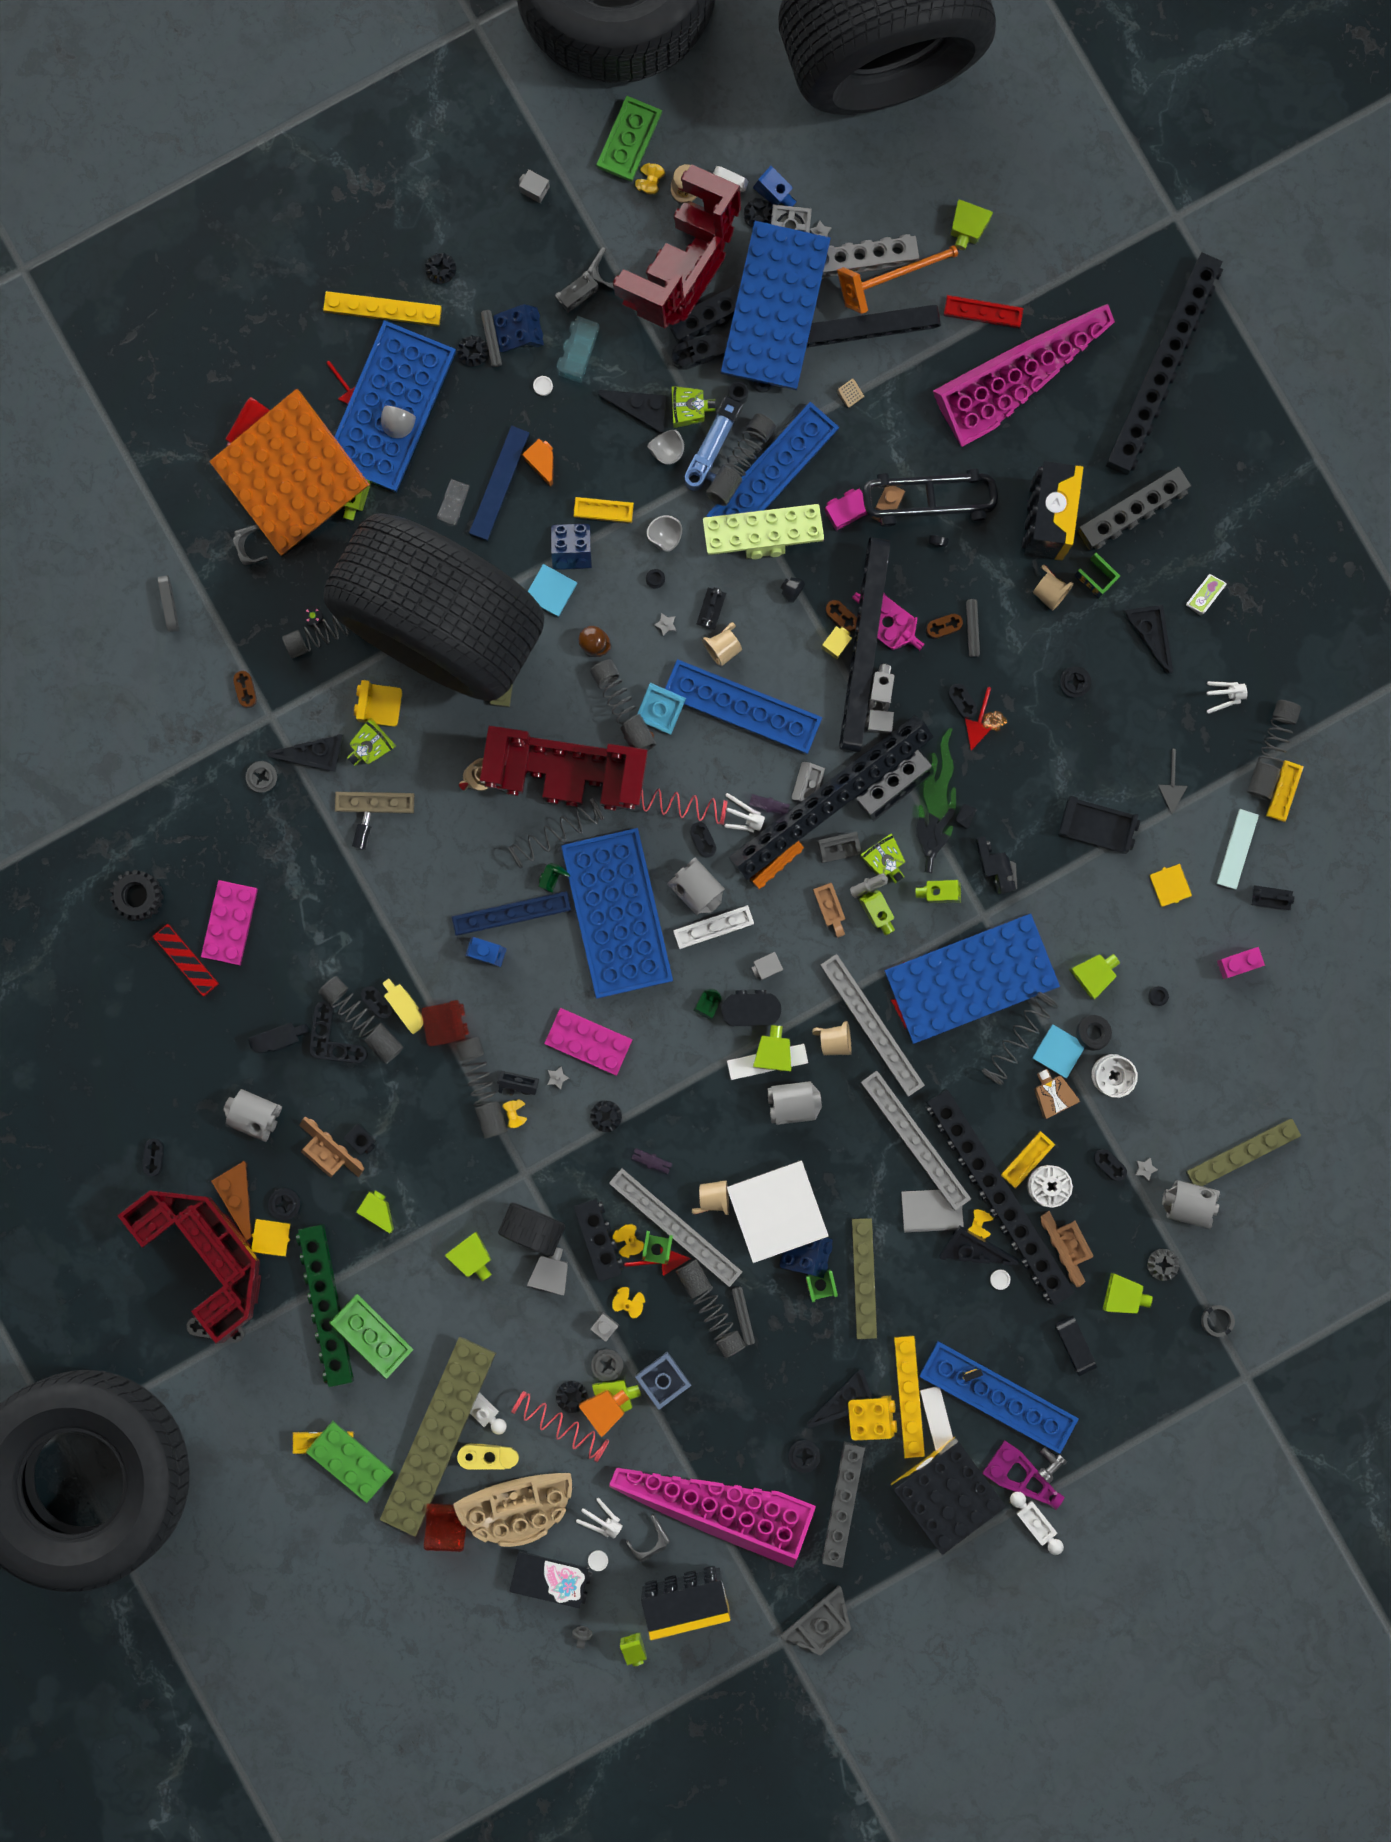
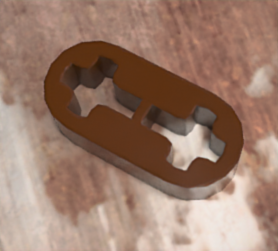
M837 600L830 601L825 610L827 616L840 628L843 627L849 632L854 631L857 621L856 616ZM831 605L839 607L838 612L841 614L840 616L836 612L830 613ZM842 617H845L847 620L852 619L853 627H845V620Z
M950 614L938 618L927 625L926 633L932 639L950 635L961 629L963 620L958 614ZM952 618L954 621L958 620L959 622L956 628L953 625L946 627V624H949ZM932 625H935L936 627L943 626V628L938 631V634H935V632L930 631L933 627Z
M238 671L233 678L238 701L245 708L254 707L257 702V696L252 677L246 671ZM242 675L245 678H248V680L245 681V688H243L241 682H238V680L241 679L240 676ZM245 691H247L250 697L253 696V699H250L249 704H247L246 701H243V699L246 697Z

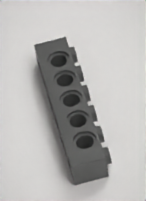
M1177 467L1082 525L1077 532L1089 551L1093 548L1098 550L1106 545L1105 541L1109 538L1114 540L1123 534L1121 531L1127 527L1129 530L1136 527L1140 519L1145 518L1147 520L1156 514L1154 511L1161 507L1163 510L1172 504L1171 500L1176 497L1178 500L1185 497L1191 485L1180 467ZM1169 486L1172 489V494L1165 493L1164 487ZM1147 497H1154L1156 504H1150L1147 501ZM1136 506L1140 514H1133L1131 507ZM1114 517H1121L1123 524H1117L1114 521ZM1098 527H1105L1107 534H1100Z
M845 1441L843 1444L822 1554V1563L826 1565L843 1567L865 1451L864 1445Z

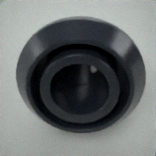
M791 577L790 580L785 579L780 589L783 590L781 594L789 603H794L805 585L803 579Z

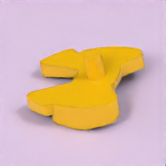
M520 1099L508 1101L502 1105L509 1119L508 1128H517L527 1121L526 1117L517 1116L516 1113L517 1109L525 1105Z
M975 1209L973 1211L975 1218L968 1230L985 1239L991 1234L982 1228L983 1222L992 1221L993 1218L990 1213Z

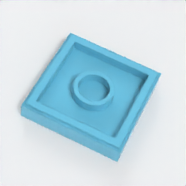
M543 564L528 592L542 609L559 617L578 583Z
M650 683L637 714H641L640 717H643L647 725L671 735L686 698Z
M1052 1024L1032 1059L1067 1079L1084 1047L1077 1038Z

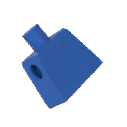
M772 166L764 172L753 186V189L767 201L771 202L772 205L782 203L784 206L793 207L797 202L789 194L793 189L792 186Z
M471 937L465 956L501 967L507 948Z

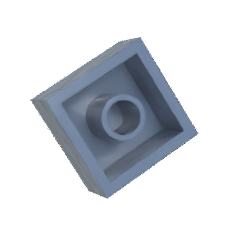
M668 1351L635 1375V1378L658 1409H661L691 1386L690 1381Z

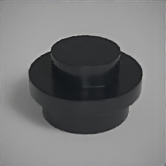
M652 569L646 575V583L649 587L658 589L664 585L665 575L659 569Z

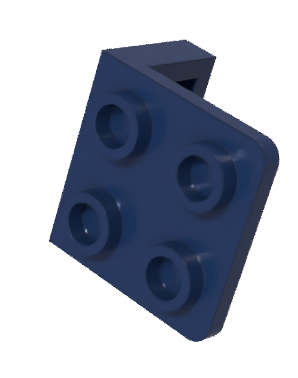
M523 304L494 315L493 320L500 352L505 353L524 345L534 347L544 345L543 332L539 321L540 314L537 307Z
M564 524L551 527V555L554 570L592 568L589 524Z
M825 1237L783 1252L780 1267L824 1279L828 1269L829 1254L832 1252L833 1240Z

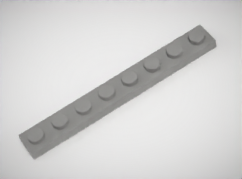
M836 954L822 963L820 966L906 1095L910 1096L925 1086L839 956Z
M878 1071L861 1082L863 1087L954 1211L971 1200L970 1196Z
M623 1168L610 1181L609 1184L668 1235H673L675 1241L729 1287L742 1273L737 1266Z

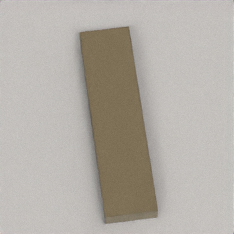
M335 792V812L414 814L415 794Z

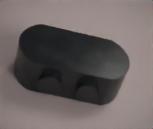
M737 990L735 994H731L726 998L722 1006V1016L726 1023L732 1027L771 1026L777 1022L781 1015L780 1001L775 995L767 993V990H755V994H747V990Z

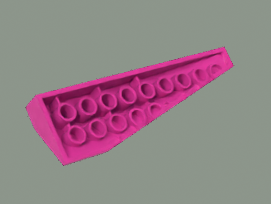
M1103 305L1040 334L933 390L938 406L960 446L963 447L996 429L1003 419L1014 413L1013 411L1020 404H1024L1031 394L1037 392L1060 371L1059 369L1065 364L1070 363L1078 352L1083 351L1088 346L1087 344L1094 338H1098L1115 322L1109 305Z
M616 1468L609 1485L610 1488L680 1522L792 1568L797 1561L816 1508L812 1504L779 1491L768 1492L758 1488L748 1489L738 1485L727 1486L723 1483L704 1480L681 1479V1477H666L656 1473L645 1474L642 1471Z

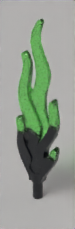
M952 728L946 732L941 742L942 771L937 783L934 780L938 764L935 753H932L934 774L924 782L923 793L929 813V824L927 827L925 826L923 806L919 805L918 807L919 817L916 829L926 857L924 871L926 873H932L934 858H936L937 853L947 843L953 831V826H950L942 834L944 827L952 818L956 809L955 787L951 790L950 804L948 805L947 787L954 769L948 747Z

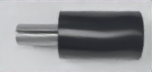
M365 812L362 824H357L352 847L366 850L372 828L368 826L371 817L370 812Z

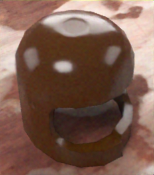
M587 626L579 634V645L588 656L601 657L607 654L611 648L608 635L597 626ZM606 640H607V645H606L605 650H604L603 652H601V653H598V652H600V651L605 647Z

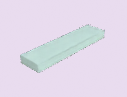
M1239 809L1216 884L1234 890L1237 889L1258 820V814Z

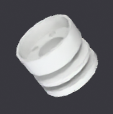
M1108 1054L1100 1057L1095 1062L1091 1078L1094 1086L1100 1092L1110 1097L1120 1098L1128 1095L1135 1088L1138 1073L1130 1060L1117 1054ZM1110 1071L1117 1072L1115 1074L1116 1079L1109 1078L1111 1075Z
M1051 1165L1040 1166L1033 1170L1028 1177V1194L1039 1205L1052 1208L1061 1206L1067 1202L1072 1193L1073 1185L1071 1178L1060 1167ZM1048 1182H1049V1183H1053V1182L1055 1183V1184L1053 1185V1187L1055 1188L1054 1191H1053V1190H1047L1048 1187H1049V1186L1047 1185Z

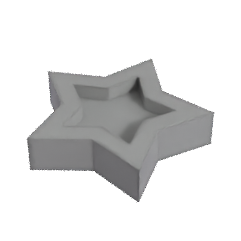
M819 221L817 227L811 228L810 232L828 237L832 227H826Z
M661 613L660 621L654 626L661 629L663 636L668 631H676L673 625L675 616L666 617Z
M562 1066L556 1071L548 1070L551 1078L547 1085L555 1084L561 1089L563 1082L569 1079V1077L563 1074Z
M1151 1158L1145 1162L1136 1161L1138 1170L1135 1175H1143L1149 1181L1151 1173L1158 1170L1152 1166Z

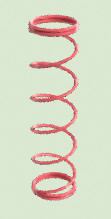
M642 789V793H641L642 807H643V810H644L645 812L649 810V808H650V806H651V804H652V802H653V800H654V798H655L656 793L659 791L660 808H661V813H662L663 815H665V814L668 812V810H669V808H670V806H671V803H672V801H673L675 795L677 794V798H678V809H679V815H680L681 818H683V817L686 815V813H687V811H688V809H689V807H690V805H691V802H692L693 798L695 797V799H696L697 817H698V820H699V821L703 820V818L705 817L706 812H707V810H708V808H709V806H710V804H711V802H712V800H713V801H714V809H715V819H716V823H717V824H720V825H721V824L724 825L725 814H726V808H727V803H728L727 800H726V801L724 800V802H723L721 820H720L719 823H718V820H717V810H716V802H715V799H714V798H712V799L710 800V802L708 803V806H707V808H706V810H705V812H704L702 818L700 819V818H699V810H698V800H697V796H696V795H694V796L691 798V800H690V802H689V804H688V807H687V809H686L684 815L681 816L680 799H679V794H678V792H675V793H674V795H673V797H672V799H671V801H670V803H669V805H668L667 810L665 811V813H663V809H662V798H661V791H660V789H657V790L655 791V793H654V795H653V798H652V800H651V802H650V804H649V806H648V808H647L646 810H645V807H644L643 789Z
M525 1391L522 1392L515 1406L513 1407L511 1413L515 1414L520 1403L526 1396H528V1401L524 1412V1421L530 1419L543 1405H545L543 1416L540 1423V1430H544L558 1415L561 1414L556 1439H561L577 1423V1429L572 1445L573 1449L579 1447L589 1435L594 1433L592 1444L589 1451V1459L593 1458L596 1455L594 1462L599 1461L600 1457L602 1456L603 1452L605 1451L609 1443V1440L606 1439L602 1446L592 1456L591 1451L595 1440L594 1431L590 1432L576 1447H574L579 1429V1423H573L558 1438L563 1418L562 1412L555 1415L551 1419V1421L545 1427L542 1428V1423L547 1406L546 1403L541 1404L527 1419H525L530 1401V1394H526Z

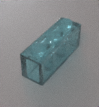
M577 316L575 322H571L569 328L571 335L569 340H565L563 346L564 356L563 358L560 357L557 363L559 376L582 383L600 330L599 323Z

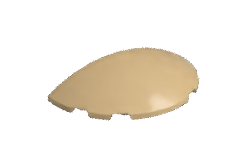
M555 1473L510 1480L475 1492L453 1505L462 1525L466 1526L473 1536L479 1540L498 1543L499 1546L504 1547L525 1545L546 1535L548 1529L555 1523L558 1524L566 1512L565 1507L568 1499L571 1498L572 1478L570 1473Z

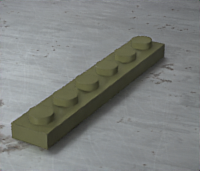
M1290 1118L1187 1170L1186 1173L1192 1184L1204 1186L1300 1137L1301 1134L1293 1119Z
M872 1218L852 1219L857 1339L877 1338Z

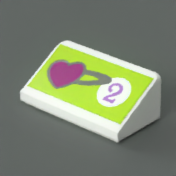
M1209 574L1187 602L1186 606L1202 616L1227 584Z

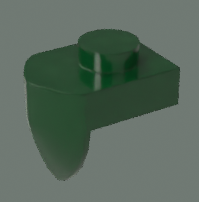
M550 863L545 867L544 873L541 874L538 887L553 893L559 875L570 877V875L561 866Z
M715 989L705 990L693 1011L711 1020L721 1002L720 993Z

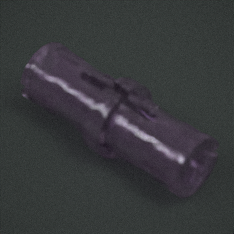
M752 794L749 806L765 809V812L768 813L772 811L785 815L790 804L773 800L772 797L768 799Z
M638 1148L635 1149V1154H633L631 1160L645 1164L649 1169L652 1167L668 1175L670 1170L668 1168H671L672 1163L656 1157L654 1153L651 1155Z

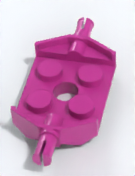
M856 592L852 599L859 603L860 594ZM883 594L877 639L892 650L906 644H912L920 651L925 644L915 636L917 617L914 618ZM889 617L893 620V625L885 627L882 624V620Z

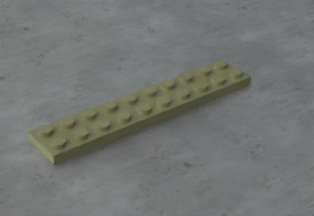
M461 1336L458 1338L380 1517L381 1521L410 1535L417 1536L495 1358V1352Z

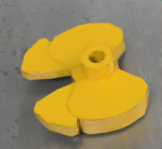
M647 163L640 169L642 173L647 175V180L637 179L635 186L639 191L642 190L646 194H655L658 192V179L665 175V170L658 164Z
M627 1224L621 1227L619 1231L616 1230L613 1234L615 1242L625 1241L626 1243L619 1250V1254L622 1257L629 1258L630 1255H636L644 1249V1243L637 1240L635 1236L637 1228L633 1224Z
M628 1287L618 1289V1294H616L612 1302V1308L617 1312L624 1309L628 1311L631 1318H637L643 1310V1303H645L644 1295L638 1292L631 1301L628 1299Z

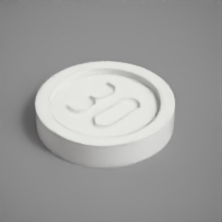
M546 376L536 378L533 383L534 391L540 396L550 394L553 389L551 379Z
M1004 1270L994 1271L990 1277L991 1285L998 1290L1007 1288L1010 1284L1009 1274Z
M593 1551L589 1555L588 1564L591 1569L601 1571L606 1568L608 1557L603 1551Z

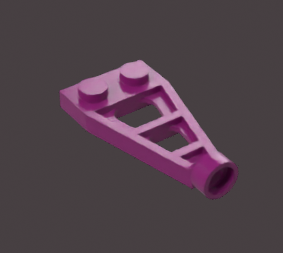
M1005 1440L983 1471L985 1476L999 1486L1015 1492H1022L1028 1497L1049 1504L1055 1510L1059 1508L1065 1498L1053 1489L1020 1450ZM1015 1463L1021 1464L1026 1470L1027 1476L1022 1482H1015L1007 1477L1008 1472ZM1032 1477H1035L1043 1485L1039 1493L1026 1488Z

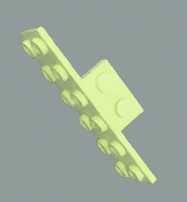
M819 504L703 518L708 555L746 550V558L778 557L785 554L786 545L824 541Z

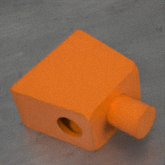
M607 1389L580 1403L579 1407L599 1435L603 1437L624 1415L625 1412L621 1405L628 1401L629 1397L623 1389L614 1396Z

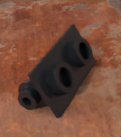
M708 587L696 623L697 625L715 630L727 593L722 592L721 589L716 587L713 589Z
M1254 885L1251 905L1290 911L1295 897L1293 896V891Z

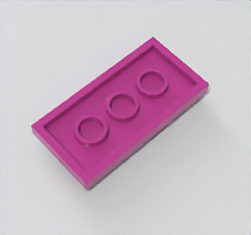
M218 880L201 957L241 966L258 892L257 888Z
M560 1008L544 1044L617 1076L633 1039Z

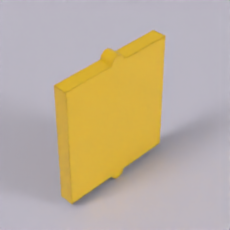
M1180 864L1169 868L1164 867L1161 871L1149 875L1161 907L1174 902L1177 904L1179 900L1192 896Z
M256 1219L254 1233L252 1234L251 1250L257 1253L286 1256L288 1242H290L289 1232L291 1224Z

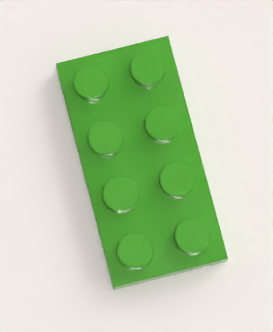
M626 96L596 167L632 182L662 115V110Z
M358 1294L329 1323L384 1379H387L413 1351Z
M334 1421L328 1425L306 1450L308 1455L366 1503L393 1474V1470Z

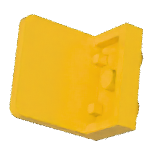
M362 680L361 685L357 686L356 692L359 701L354 706V716H356L357 721L366 723L372 718L377 725L396 727L399 720L402 689L371 684L370 681Z
M891 1396L849 1401L852 1440L891 1439L895 1436L894 1433H897L896 1420L893 1421L895 1401L891 1399Z

